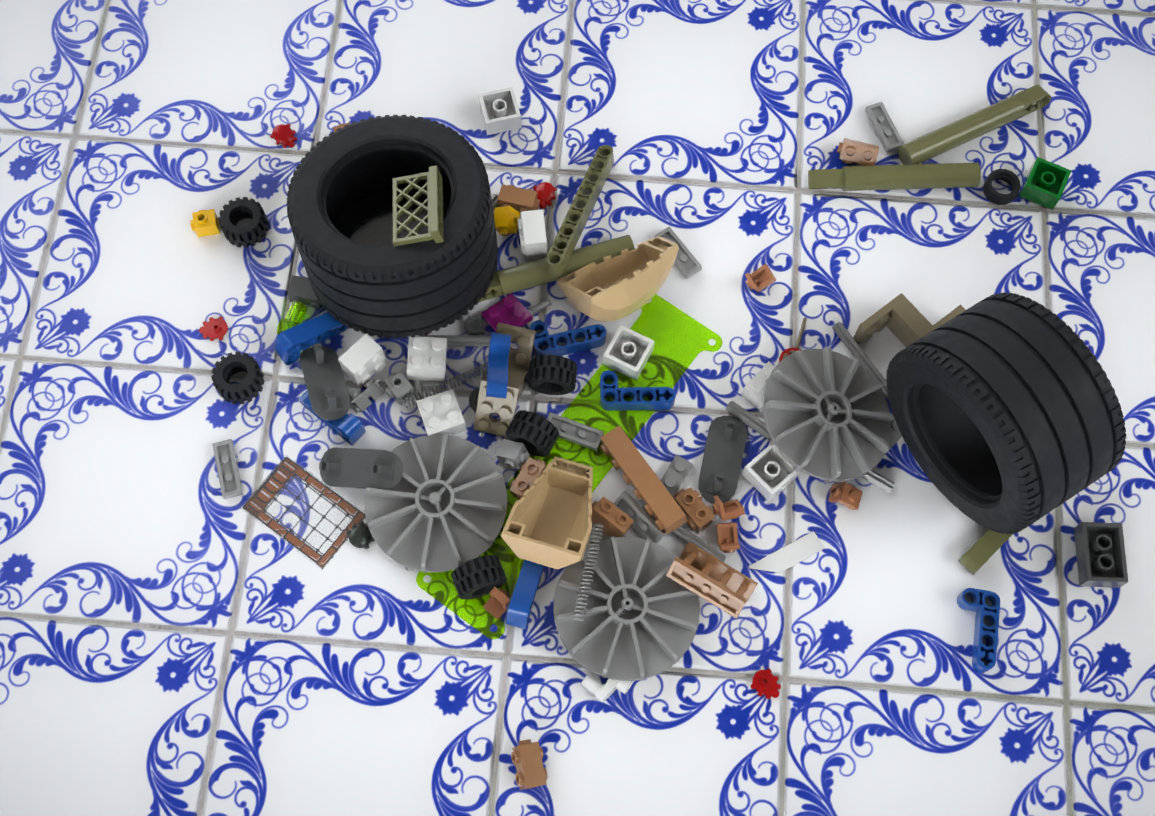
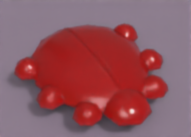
M289 123L275 126L270 135L271 138L276 140V145L282 144L283 148L287 146L290 148L294 147V141H297V137H294L296 131L290 128L291 125Z
M548 182L533 186V190L537 192V199L540 200L539 207L545 209L547 205L551 206V200L556 199L554 194L557 188Z
M219 316L218 319L210 317L209 322L203 321V326L199 329L204 339L210 337V341H214L217 338L223 340L228 326L223 317Z
M769 668L756 672L751 684V688L758 691V696L766 695V699H770L771 696L774 698L779 697L780 693L777 689H781V685L777 684L779 677L773 676L771 674L772 670Z

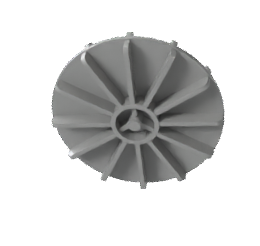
M831 347L798 350L778 363L769 377H767L760 414L764 416L767 430L772 439L769 442L770 445H776L783 456L794 465L793 470L796 472L801 470L815 478L824 480L825 483L849 481L871 471L889 450L891 422L895 418L893 414H890L887 401L881 391L884 384L878 385L873 377L860 366L861 360L859 358L852 360L845 355L832 351Z
M444 433V435H426L414 439L411 437L409 441L402 443L391 451L403 463V475L399 483L393 488L386 490L366 488L365 516L367 525L377 545L397 563L413 570L422 571L423 573L455 570L461 564L484 554L491 548L498 537L507 513L505 482L494 460L479 445L456 436H451L449 433Z
M612 536L610 539L602 540L601 543H595L600 545V547H595L599 549V551H595L599 553L595 555L598 557L595 559L597 562L594 563L596 566L586 565L595 568V570H590L594 572V574H590L593 575V578H589L593 580L589 582L592 585L588 586L591 588L588 590L590 593L580 592L581 594L589 595V597L579 596L587 598L588 601L578 600L588 604H578L579 606H585L587 609L577 608L578 610L586 611V613L576 612L584 614L585 617L575 616L583 618L584 621L573 620L574 607H576L575 603H577L576 599H578L577 595H579L578 591H580L579 587H581L580 583H582L580 580L582 579L581 576L583 575L582 572L584 571L583 568L585 567L584 564L588 550H586L581 562L566 566L557 583L553 613L556 629L562 643L578 663L603 678L619 681H641L661 674L683 657L695 637L700 616L698 595L666 576L676 556L664 547L651 542L650 539L645 540L634 537L615 538V536Z

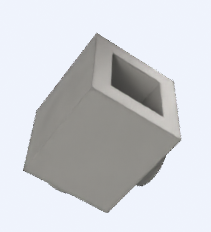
M401 371L391 374L385 381L387 395L390 398L394 397L399 405H401L400 399L404 400V397H411V394H415L414 388Z
M503 439L495 456L500 464L506 468L520 469L522 464L528 460L529 452L523 443Z

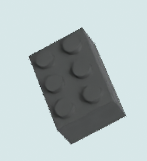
M1081 522L1074 528L1079 586L1120 588L1128 583L1122 523Z

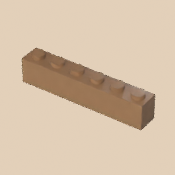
M620 425L600 438L602 443L600 446L601 450L606 456L609 454L612 458L611 463L616 470L620 469L623 473L621 475L622 479L627 485L631 484L634 489L632 490L637 500L641 499L645 505L643 507L649 516H654L656 519L654 522L660 531L664 530L668 535L687 522L685 513Z

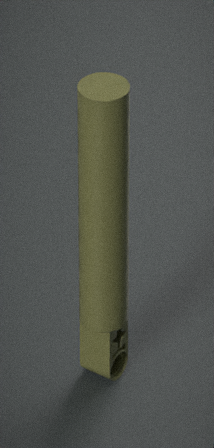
M1040 85L1032 86L899 146V159L903 165L925 162L1045 107L1050 102L1051 95Z
M978 162L843 166L842 169L809 170L808 189L863 191L978 187L981 179V169Z
M625 235L575 249L563 274L560 276H552L548 273L546 258L496 271L490 287L484 293L483 298L479 299V302L557 281L589 263L595 262L599 264L604 262V257L610 255L611 258L621 255V251L624 249L634 250L633 241L630 235Z

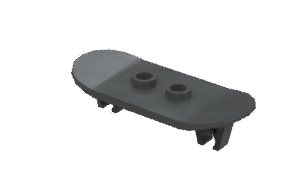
M321 343L314 344L313 347L304 350L300 355V365L314 413L320 418L337 420L345 416L350 408V396L338 355L333 349L324 347Z
M732 416L717 417L711 422L698 480V489L701 496L713 504V496L717 495L722 503H725L734 496L737 489L747 439V429L738 418Z
M334 447L324 453L319 464L323 482L332 487L386 490L396 486L403 475L402 461L394 452L387 450Z

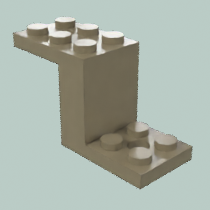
M901 293L862 322L853 338L858 344L862 341L866 343L872 338L874 332L877 331L879 333L887 327L905 347H908L966 309L960 304L940 321L932 325Z
M498 323L496 333L511 334V342H516L519 348L514 349L510 347L506 399L486 396L487 369L481 378L474 430L507 437L505 432L516 414L518 400L528 381L529 365L532 358L536 331ZM491 413L499 414L500 419L493 418Z

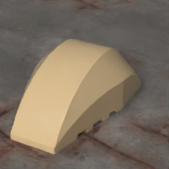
M657 236L637 244V248L634 250H622L621 255L611 258L610 255L604 257V262L599 264L595 262L589 263L558 279L557 282L573 308L601 322L616 321L641 308L658 292L674 265L679 247L677 243Z
M555 456L542 471V475L534 480L529 490L527 489L523 493L522 498L515 502L501 537L518 558L557 570L582 561L588 547L592 529L593 467Z

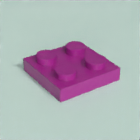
M512 293L481 312L482 317L495 331L498 323L522 327L533 320L532 314Z

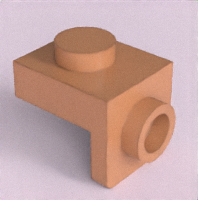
M766 264L752 274L748 272L745 274L747 278L745 282L751 290H756L758 293L777 280Z
M847 482L835 483L830 489L828 501L831 503L839 502L852 510H857L863 492Z
M717 495L713 496L714 504H712L715 515H719L722 521L736 519L745 514L744 507L738 499L722 503Z
M716 523L718 548L724 553H733L735 549H740L737 523Z
M494 587L490 592V599L483 607L496 619H500L509 607L510 595L504 589L498 590Z

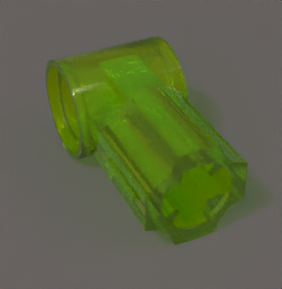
M298 301L292 302L285 319H281L278 324L277 334L279 335L281 332L301 324L306 316L308 307Z

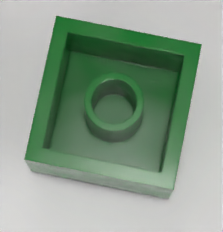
M1037 157L1029 170L1019 196L1053 210L1062 196L1071 170Z

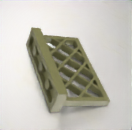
M437 165L429 167V172L393 178L394 246L433 239L435 243L444 242L442 176ZM427 179V183L422 188L417 185L421 180ZM398 184H409L403 191L398 189ZM413 188L417 189L418 192L413 197L407 195ZM425 194L427 199L421 204L417 200ZM403 198L408 199L409 201L403 207L398 205ZM413 204L419 206L413 213L407 211ZM425 210L428 214L421 220L417 216ZM405 213L409 217L403 223L399 222L398 219ZM413 220L419 222L413 230L407 227ZM423 226L428 228V233L419 235L417 233ZM403 230L409 232L406 237L399 238V234Z

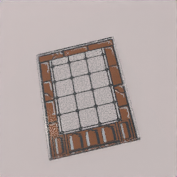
M287 454L240 507L321 570L325 568L349 537L346 535V532L353 529L352 525L356 524L358 526L359 522L366 518L365 512L332 487L326 485L324 481Z

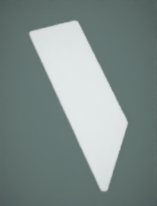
M812 531L753 563L749 568L781 573L823 550L824 547L815 532Z

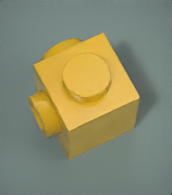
M511 206L496 207L494 211L496 231L502 236L517 233L520 212Z
M214 209L199 210L192 213L193 220H190L192 231H195L198 237L220 234L218 216Z

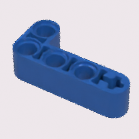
M327 312L281 332L276 338L275 351L285 365H291L299 359L301 350L338 335L349 327L346 324H341L340 321H337L334 316Z
M541 320L534 321L530 326V330L543 331L540 334H535L533 348L536 357L541 355H568L601 347L606 342V328L600 324L549 335L546 323ZM582 338L584 341L577 342L576 339ZM559 342H564L566 345L558 346L557 344ZM545 346L548 349L542 351L539 348Z
M491 332L487 361V397L506 399L511 334Z
M607 370L601 374L600 404L604 410H668L674 405L676 393L670 387L618 388V378L615 372ZM609 379L612 380L613 383L606 384L604 381ZM648 396L651 397L652 400L645 401L643 397ZM611 397L614 400L612 402L605 401V398ZM631 397L633 400L628 402L624 398Z
M308 391L298 399L307 410L352 446L366 432L363 423L352 413L346 414L337 420L320 418L312 409Z
M524 560L508 607L507 625L526 630L531 607L545 568L544 565Z
M967 588L957 596V604L961 609L976 612L972 666L975 671L985 673L996 664L1000 597L992 591ZM964 596H970L972 603L967 602ZM985 599H989L992 602V607L985 603ZM983 618L988 619L990 621L991 626H986L983 622ZM982 638L988 640L989 646H985L982 643Z

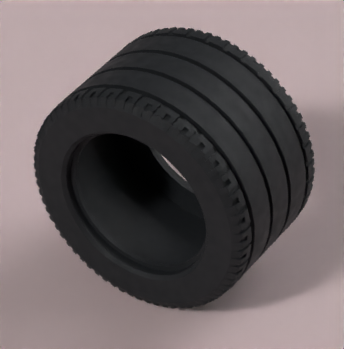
M406 115L369 117L367 120L362 119L360 122L355 121L351 125L347 124L342 129L338 128L335 133L332 132L328 137L325 136L323 141L316 143V146H313L310 149L311 151L305 154V158L301 159V164H298L297 170H294L293 177L290 180L291 184H289V191L287 193V216L311 287L318 301L331 316H334L341 324H346L350 329L353 328L357 332L361 331L363 334L368 333L369 336L377 335L380 338L384 336L386 339H390V337H394V339L402 337L404 339L407 336L412 338L415 335L420 337L424 333L430 334L432 331H439L441 327H447L448 324L452 325L456 319L459 320L463 315L468 314V310L471 311L474 305L479 303V299L483 298L484 293L487 292L494 278L498 259V245L488 174L475 148L462 135H459L458 132L453 131L450 127L446 128L442 123L432 122L430 119H423V117L415 118L411 115L409 117ZM437 165L442 176L444 242L435 243L433 239L400 246H371L350 240L356 230L363 224L381 214L393 211V178L429 172V167ZM427 179L421 180L417 185L422 188L427 183ZM398 184V189L403 191L409 184ZM413 188L407 195L413 197L418 190ZM423 194L417 201L422 204L427 199V196ZM403 198L398 205L403 207L409 200ZM413 204L409 209L416 210L419 206Z
M1007 292L993 294L901 350L889 362L886 374L887 394L896 424L910 452L931 482L954 506L970 519L991 531L1001 534H1013L1027 528L1113 470L1122 459L1126 448V428L1124 426L1125 420L1123 419L1121 405L1118 402V397L1111 386L1110 380L1107 378L1106 372L1096 360L1097 358L1069 325L1067 326L1062 319L1060 320L1055 313L1053 314L1052 311L1046 309L1042 304L1032 301L1028 297Z

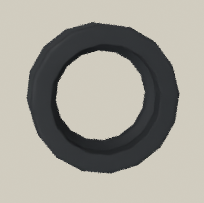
M1007 169L994 170L988 175L983 185V193L989 201L997 205L1011 203L1019 193L1021 187L1020 180L1016 174ZM1003 180L1007 182L1012 189L1011 193H998L992 187V181Z

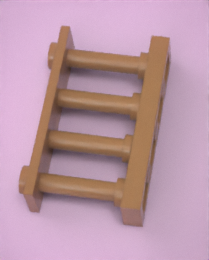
M691 542L687 543L680 558H675L666 574L670 579L736 619L758 584Z

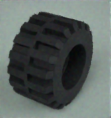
M238 197L235 201H228L229 204L223 206L224 210H220V217H218L219 225L225 238L232 245L236 244L237 247L243 245L244 248H248V245L253 247L256 245V242L260 243L262 241L261 238H265L267 235L266 231L269 230V222L260 203L255 202L252 198L248 200V197H243V199ZM242 219H252V221L246 226H236V224Z
M231 352L228 353L227 357L222 356L220 358L221 361L215 363L216 368L212 369L214 375H211L214 387L227 402L231 401L232 404H237V402L245 404L244 401L246 400L251 402V398L253 396L256 398L258 396L257 392H261L263 389L261 385H264V375L257 361L252 356L249 357L247 353L241 355L240 352H235V355H233ZM235 373H247V377L243 382L235 385L229 384L230 378Z
M558 355L534 357L530 360L528 386L534 391L547 395H564L573 392L576 386L577 364L571 359Z
M519 410L515 414L505 432L509 440L523 443L529 454L537 457H547L559 437L558 429L549 420L539 414L526 410Z
M486 555L469 560L458 566L451 574L460 599H475L485 596L494 587L499 589L507 581L499 557L495 555Z

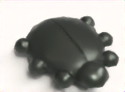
M360 521L358 526L353 524V529L346 532L350 543L357 548L369 549L368 544L375 540L367 523Z

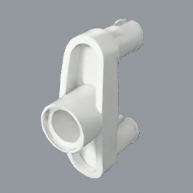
M587 675L582 681L581 686L596 695L595 698L604 702L616 689L626 694L634 681L608 679L606 684L602 685Z

